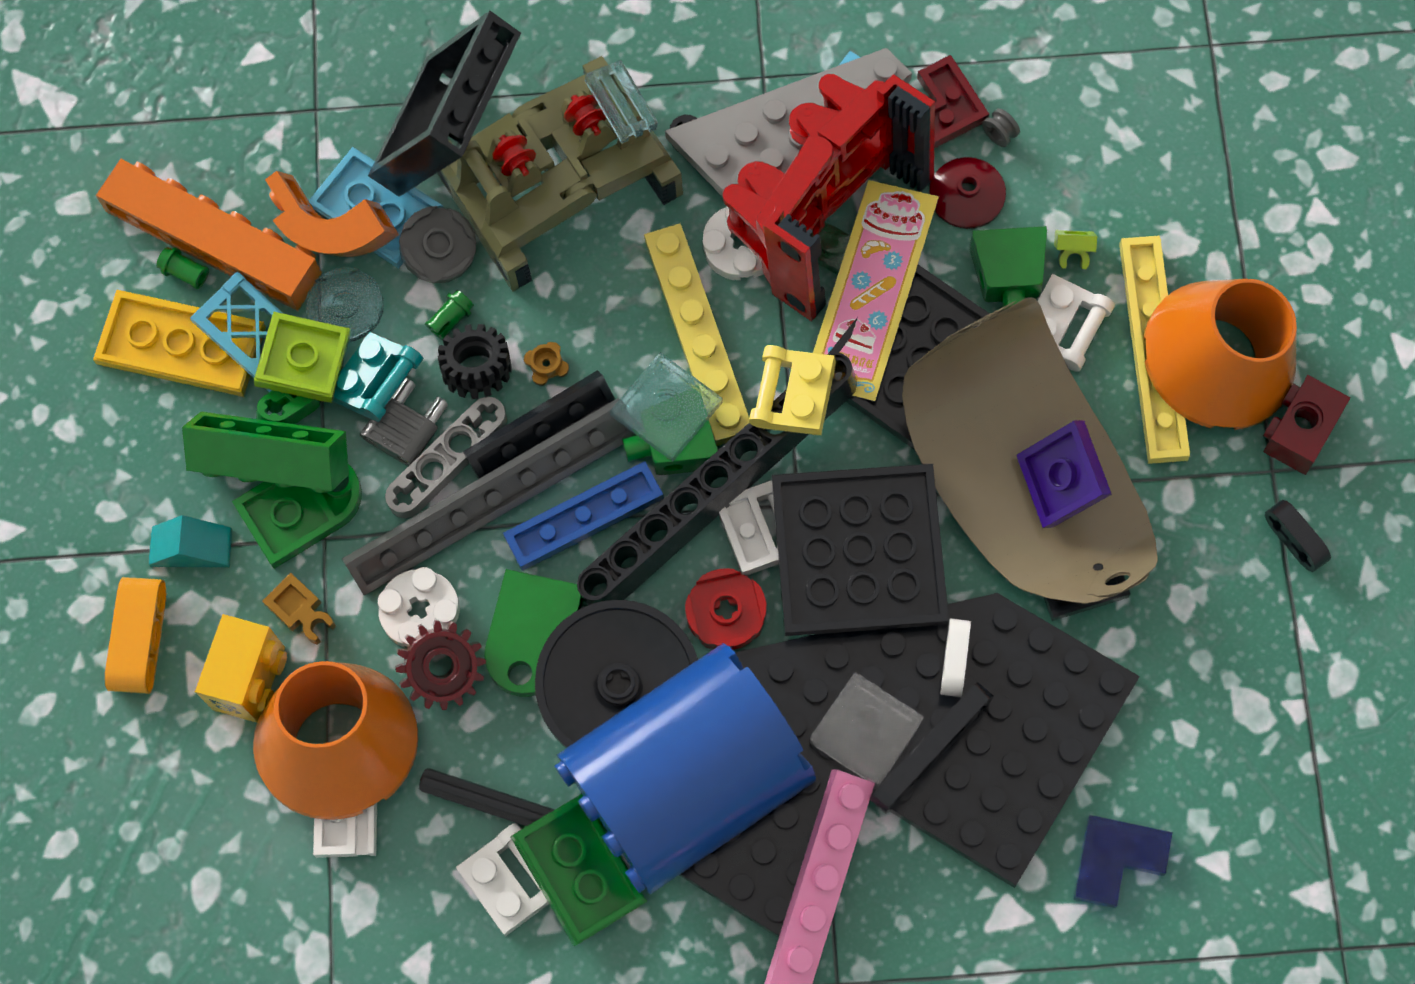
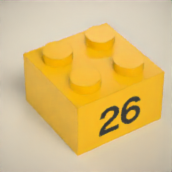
M222 614L195 693L214 711L257 723L261 712L274 694L271 687L275 676L281 675L287 660V652L284 651L285 646L270 627Z

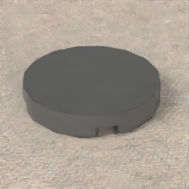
M438 206L426 207L415 212L405 222L399 239L400 256L406 268L418 279L430 283H448L461 277L471 266L476 252L475 232L469 221L458 211L450 208H437Z

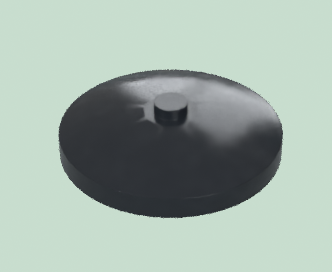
M609 600L583 607L564 619L554 629L540 653L535 673V691L542 718L553 736L567 748L697 661L696 652L687 635L670 617L646 604L628 600Z

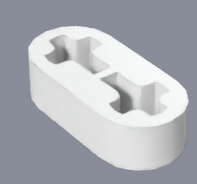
M950 618L940 695L962 697L971 621Z

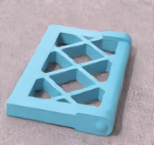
M236 272L190 317V320L246 372L255 378L260 360V338H266L268 332L259 331V311H265L271 318L273 311L283 312L246 280L240 272ZM240 288L255 302V305H231V296ZM255 311L256 331L231 332V312ZM214 312H227L228 332H221L208 318ZM232 338H256V358L247 356L232 342Z

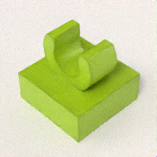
M1055 230L1054 246L1057 250H1062L1058 257L1061 268H1066L1067 258L1069 255L1076 253L1081 256V269H1087L1090 263L1087 252H1096L1097 235L1091 231Z

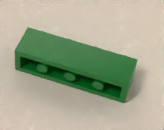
M208 412L198 413L182 427L186 471L200 472L206 477L228 476L238 478L242 482L263 481L274 483L276 486L283 488L298 486L311 488L312 491L317 493L333 491L349 475L346 431Z

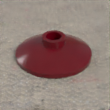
M962 157L945 163L936 171L930 183L929 194L939 196L935 213L943 221L954 227L974 229L989 224L1000 214L1006 199V187L1002 176L991 164L977 158ZM969 183L974 185L975 189L966 191L962 188V185Z

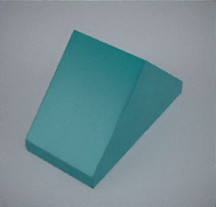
M184 515L152 526L149 566L229 568L232 528Z

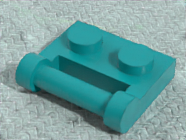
M369 332L340 372L332 402L379 422L386 413L384 408L411 369H417L424 358L417 350L408 345L401 346Z

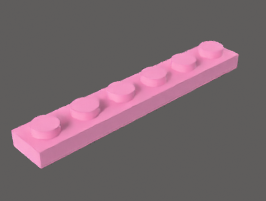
M832 769L764 984L813 983L875 783L840 770Z

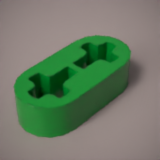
M272 390L258 401L256 419L296 424L314 412L320 406L321 401Z

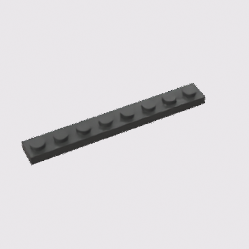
M617 398L342 558L363 595H366L397 575L411 569L623 444L622 439L639 435L623 402Z

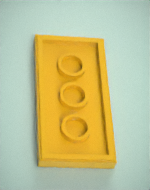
M116 290L93 358L97 365L241 397L245 395L251 376L190 320V317L199 307ZM214 312L208 320L221 332H228L227 313ZM231 315V332L256 331L254 319ZM259 321V331H265V323ZM232 338V342L247 356L256 358V338Z

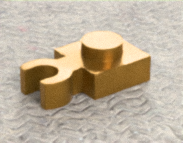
M292 573L262 600L264 605L292 631L302 624L304 634L313 644L318 645L321 642L317 635L313 633L316 624L325 623L332 630L336 627L334 621L327 613L314 611L321 604V601Z

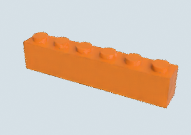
M120 159L96 194L106 212L173 247H177L181 251L229 276L240 272L258 291L297 311L322 275L316 261V255L312 251L296 245L294 248L284 243L283 238L271 229L264 228L261 231L251 226V222L246 217L235 211L228 214L220 210L213 200L204 195H199L197 198L187 193V189L173 179L168 178L164 181L156 177L149 167L140 162L132 165Z

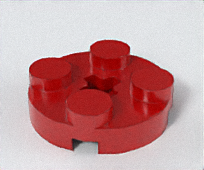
M730 568L710 571L699 578L696 585L691 589L690 595L688 594L685 604L687 623L693 635L706 648L715 649L722 643L728 645L732 650L742 648L751 643L762 632L767 613L764 593L756 581L742 575L740 571ZM728 600L730 606H737L738 611L732 613V618L724 619L722 615L715 614L714 610L720 608V601Z

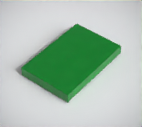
M583 794L510 836L573 946L580 944L647 902L643 893H638L627 877L625 871L628 868L621 856L615 858L601 836L607 832L599 818L591 822L578 803V800L584 797Z

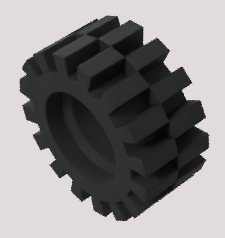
M471 324L464 325L466 332L463 333L458 328L453 330V339L446 335L443 339L444 346L439 345L438 362L444 384L448 385V389L452 393L457 390L459 397L465 398L467 392H470L472 399H479L478 392H484L485 397L491 396V388L493 387L497 391L503 388L502 381L507 383L510 379L509 372H512L505 337L501 333L497 335V330L493 327H490L486 332L485 325L478 324L477 330H472ZM472 356H485L489 358L487 362L477 367L460 365L465 359Z

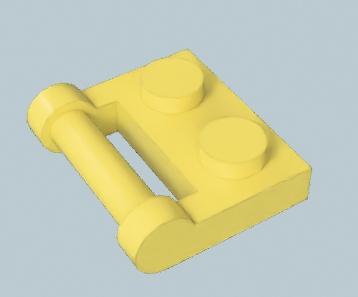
M775 345L766 346L762 357L765 367L756 408L751 409L749 423L758 428L821 436L836 366L834 355L791 351ZM780 368H791L782 413H774L771 410Z

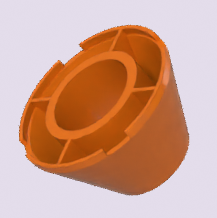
M1256 279L1200 281L1187 284L1165 297L1155 308L1147 322L1143 339L1146 340L1147 359L1144 362L1149 378L1159 395L1172 409L1196 424L1208 428L1219 426L1234 428V430L1257 425L1269 418L1282 406L1283 400L1294 383L1297 342L1295 313L1287 298L1278 289L1266 282ZM1215 320L1230 323L1240 329L1250 340L1256 358L1245 356L1232 349L1221 337Z
M329 661L314 662L292 672L272 695L261 712L253 740L255 764L262 781L270 793L292 811L311 818L327 820L354 817L363 814L362 810L373 806L382 799L386 801L405 781L413 766L418 749V726L408 698L387 676L371 668L356 664ZM332 704H347L362 710L355 726L346 735L335 741L324 744H311L296 739L303 722L313 712L322 707Z

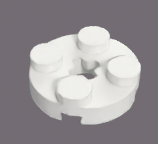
M726 206V208L716 212L709 219L703 231V250L709 266L717 274L730 280H741V277L747 278L750 276L756 278L763 275L761 260L749 248L741 246L735 249L733 247V238L736 235L731 233L727 226L729 208Z
M427 567L409 570L397 575L386 585L378 597L380 623L388 637L402 647L409 646L405 639L407 634L414 638L419 635L418 625L422 624L427 630L433 629L434 620H439L442 628L447 629L451 621H457L460 612V602L451 583L445 577ZM416 601L420 603L426 601L430 604L425 609L427 616L422 619L418 615L409 616L412 604Z

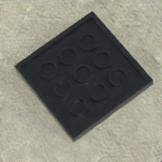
M918 265L876 401L851 396L846 402L914 449L906 424L902 399L905 374L909 367L947 337L990 313ZM858 317L828 354L841 351L851 338Z
M933 464L772 475L785 636L948 625L949 615Z

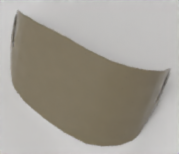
M1027 297L1019 302L1014 301L953 333L909 367L904 376L902 399L906 424L914 449L922 464H933L936 490L955 520L989 563L1012 585L1023 591L1045 598L1086 604L1098 602L1127 591L1147 579L1149 573L1156 567L1158 562L1156 540L1147 510L1108 434L1068 369L1046 322L1042 308L1035 298ZM1084 420L1112 495L1053 528H1043L1016 455L1070 422ZM1095 564H1102L1103 569L1096 571L1093 569V566ZM1117 576H1130L1126 581L1117 585L1105 584Z

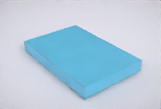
M352 147L309 199V202L313 209L324 219L339 217L364 199L380 203L399 236L373 252L399 269L404 263L400 256L399 239L405 222L415 212L426 207H444L415 187L398 197L368 177L375 161Z

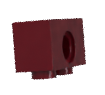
M1307 375L1301 387L1293 383L1282 402V405L1288 407L1282 419L1275 415L1263 435L1270 440L1263 452L1306 475L1351 397L1310 375ZM1302 417L1307 419L1312 428L1303 429L1299 427L1294 418Z

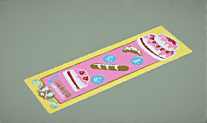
M871 180L867 182L813 353L827 355L857 318L851 338L839 352L849 358L855 372L857 388L852 396L876 401L939 196ZM840 372L835 373L833 378H835L836 381H839L843 379L846 374Z

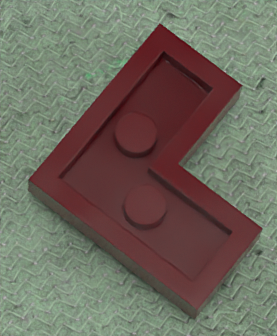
M951 55L918 71L917 79L929 98L935 101L934 149L981 125L986 118H989V112Z

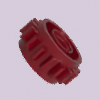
M434 620L433 629L427 630L422 624L418 625L419 635L414 638L408 634L405 636L409 644L407 650H397V654L404 658V663L396 665L395 671L406 674V677L399 682L401 688L412 686L414 689L411 691L409 698L415 701L420 696L424 697V707L428 709L434 701L439 702L442 710H447L448 701L454 700L459 706L463 705L461 696L466 692L474 696L476 694L475 689L472 687L474 680L483 681L484 676L477 672V666L486 664V660L475 655V652L482 647L479 642L469 644L467 641L471 636V632L466 629L460 634L456 633L457 623L453 621L450 622L447 629L442 628L439 620ZM438 654H445L451 659L450 670L440 676L432 674L429 670L431 659Z

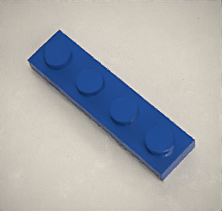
M646 461L509 529L503 535L518 565L524 571L663 500L664 494Z

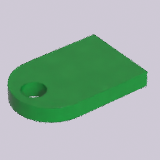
M349 464L348 485L339 492L317 493L312 491L311 488L298 486L283 488L276 486L274 483L262 482L232 501L274 569L344 527L356 515L361 504L362 488L355 471Z
M509 569L505 570L484 653L487 670L495 684L503 691L520 697L536 696L535 673L545 642L564 619L578 611L581 607L583 597L577 589V584ZM518 665H526L532 670L530 680L522 685L514 684L509 679L511 670Z

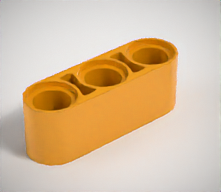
M122 577L120 579L105 668V686L107 691L151 693L155 681L167 594L164 580Z

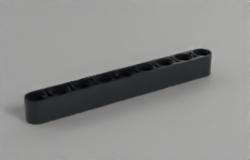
M842 353L827 354L834 355L836 366L834 374L840 372L846 375L839 381H832L825 420L855 393L857 388V379L852 363ZM787 389L773 401L772 412L782 413ZM748 423L583 570L578 577L577 589L585 602L591 605L602 601L625 600L719 516V512L724 507H729L730 502L743 491L749 489L809 434L783 431L775 435L770 434L772 429L758 428ZM748 451L757 452V455L749 461L740 460L742 455ZM720 477L728 478L723 486L718 488L711 487L715 479ZM688 504H698L696 510L691 514H681L682 509ZM661 530L668 531L664 539L656 542L651 541L652 536L656 532ZM638 557L634 566L626 569L621 568L622 563L627 558ZM602 583L607 584V588L602 594L597 596L591 595L595 586Z

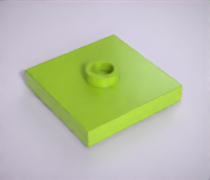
M273 311L255 374L254 386L332 403L350 338V328Z

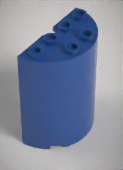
M724 643L558 753L557 757L560 762L555 765L556 770L566 785L569 787L575 783L584 797L579 799L578 803L590 821L593 822L599 818L608 831L601 837L613 856L616 858L623 855L631 868L625 871L637 892L640 893L646 889L649 895L816 781L813 767L801 754L804 749L788 722L748 666L743 668L736 653Z

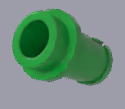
M166 247L160 253L156 263L157 268L161 269V274L165 276L171 274L192 285L195 289L203 286L209 274L208 267L185 257L177 247L173 249Z
M456 290L453 294L448 293L446 295L448 300L429 321L425 322L427 328H432L431 332L441 340L449 334L464 316L469 317L472 314L470 309L474 304L459 290Z

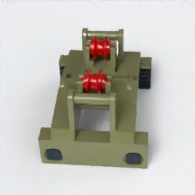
M603 56L582 65L584 75L522 104L512 115L508 113L472 136L463 156L437 173L512 292L532 281L528 261L520 248L588 207L594 202L596 197L600 201L644 177L663 205L683 195L680 170ZM608 116H611V118L619 128V133L609 120ZM617 139V144L601 151L611 141ZM552 147H554L562 159V162L556 166L547 152ZM480 182V184L482 185V187H483L484 190L486 191V193H487L486 198L484 197V195L482 194V192L480 191V189H479L478 186L476 185L477 183ZM541 182V185H539L532 191L528 192L518 200L515 201L512 198L518 195L519 193L525 191L526 189L534 186L535 184Z

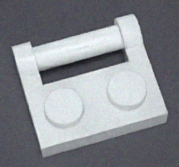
M1052 274L1038 299V303L1042 308L1046 322L1068 369L1077 372L1082 369L1086 361L1084 355L1104 317H1109L1112 313L1115 303L1107 296L1093 294ZM1080 306L1090 310L1070 349L1059 346Z
M772 480L746 489L729 503V507H724L719 512L720 520L740 571L745 576L779 564L778 549L774 544L758 504L760 501L769 500L774 512Z
M517 823L505 828L495 839L456 867L505 937L549 905L510 838L511 835L521 830ZM507 848H510L540 890L531 899L499 856Z

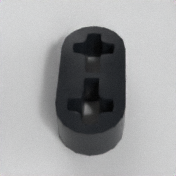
M1281 500L1265 512V518L1271 529L1308 571H1316L1331 559L1330 552L1323 540L1291 503Z

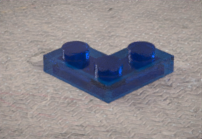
M1089 815L1074 900L1116 908L1123 868L1164 876L1167 870L1173 832Z

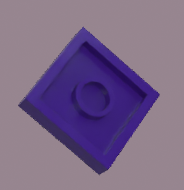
M1084 420L1070 422L1016 455L1043 528H1053L1112 495Z

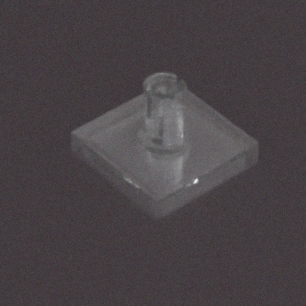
M854 672L809 738V743L863 779L875 783L874 786L878 788L924 721V716Z

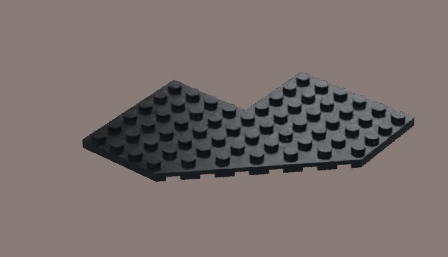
M995 593L947 604L949 621L950 618L971 621L962 697L977 682L993 694L994 697L980 715L889 812L1015 888L1140 676L1004 596ZM949 623L948 625L814 634L735 652L743 668L748 666L788 722L804 749L801 754L813 767L816 781L679 876L779 938L832 769L840 770L875 783L872 796L889 775L962 698L940 695Z

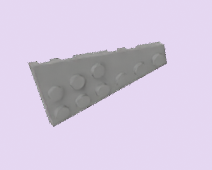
M887 48L668 129L665 131V138L723 197V191L728 185L738 184V174L741 168L748 163L754 161L765 162L786 173L803 145L796 143L791 137L789 115L795 107L803 103H815L824 106L823 95L819 91V80L824 75L835 74L843 80L866 89L875 80L885 82L893 74L908 83L911 81L912 72Z

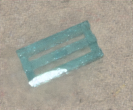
M621 60L586 74L585 82L621 143L629 141V137L632 135L635 138L642 136L644 130L648 129L649 132L657 129V119ZM615 73L642 120L637 121L624 95L612 79L611 74ZM599 79L602 80L603 84L605 85L606 89L608 90L609 94L611 95L612 99L617 105L619 111L621 112L628 126L625 125L624 121L622 120L620 114L618 113L617 109L615 108L614 104L612 103L611 99L609 98Z

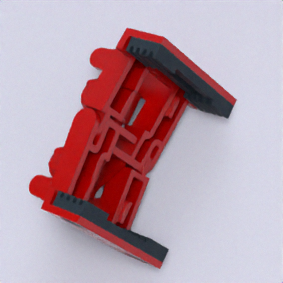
M826 74L819 80V91L823 95L824 106L815 103H803L795 107L789 115L791 137L796 143L803 145L786 173L765 162L754 161L741 168L738 174V184H730L723 191V201L729 208V216L727 218L729 231L736 235L761 260L762 270L771 285L772 295L811 322L826 305L825 288L820 287L818 258L822 254L821 239L818 234L825 226L826 219L837 211L880 167L884 170L890 167V174L894 175L896 173V178L899 180L903 177L905 184L910 181V187L913 189L917 185L918 192H922L934 177L935 101L894 74L885 82L875 80L866 89L843 80L835 74Z

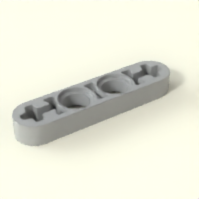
M483 397L474 402L389 485L385 498L391 512L400 518H410L418 514L469 464L463 452L457 453L451 450L450 443L452 439L457 435H467L471 438V446L506 426L507 415L503 404L494 397ZM485 410L488 413H492L496 410L495 416L497 420L493 423L489 420L482 423L481 412ZM469 423H472L475 429L479 428L481 437H477L475 431L468 426ZM430 462H438L444 468L442 475L436 480H427L422 476L424 466ZM413 477H416L419 484L426 489L423 493L419 487L415 488L411 480ZM400 492L405 495L411 492L412 503L407 505L402 502L397 506L399 501L396 495Z

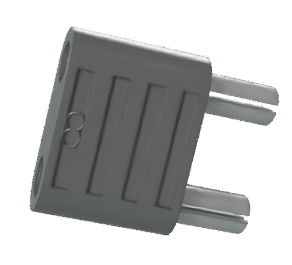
M405 378L385 406L386 413L379 422L370 419L361 431L360 436L369 444L409 466L419 457L437 431L438 427L435 423L448 406V403L444 399L436 397L426 414L422 416L403 404L415 387L412 380Z

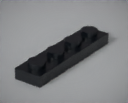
M597 370L466 449L463 453L475 475L480 479L615 400L603 375Z

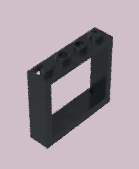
M488 11L429 54L403 103L368 177L400 197L460 159L471 140L521 32L492 11ZM442 73L450 78L448 85L439 80ZM448 136L458 142L456 146L448 141Z

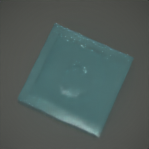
M660 352L610 410V415L673 462L719 408L723 400L722 397Z

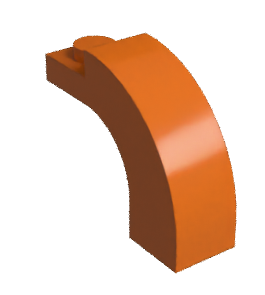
M276 171L265 179L272 190L269 193L272 202L279 210L284 211L273 219V222L286 237L303 248L332 256L354 257L371 253L399 236L380 203L364 199L345 214L333 219H324L313 209L293 175Z

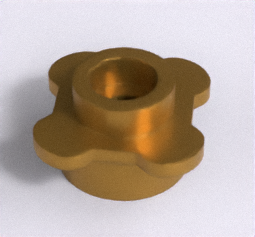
M556 342L541 344L533 350L527 351L524 355V362L531 367L533 371L532 380L537 385H545L548 379L556 376L564 377L569 371V365L562 360L560 355L561 348ZM549 361L550 365L544 366L543 362Z

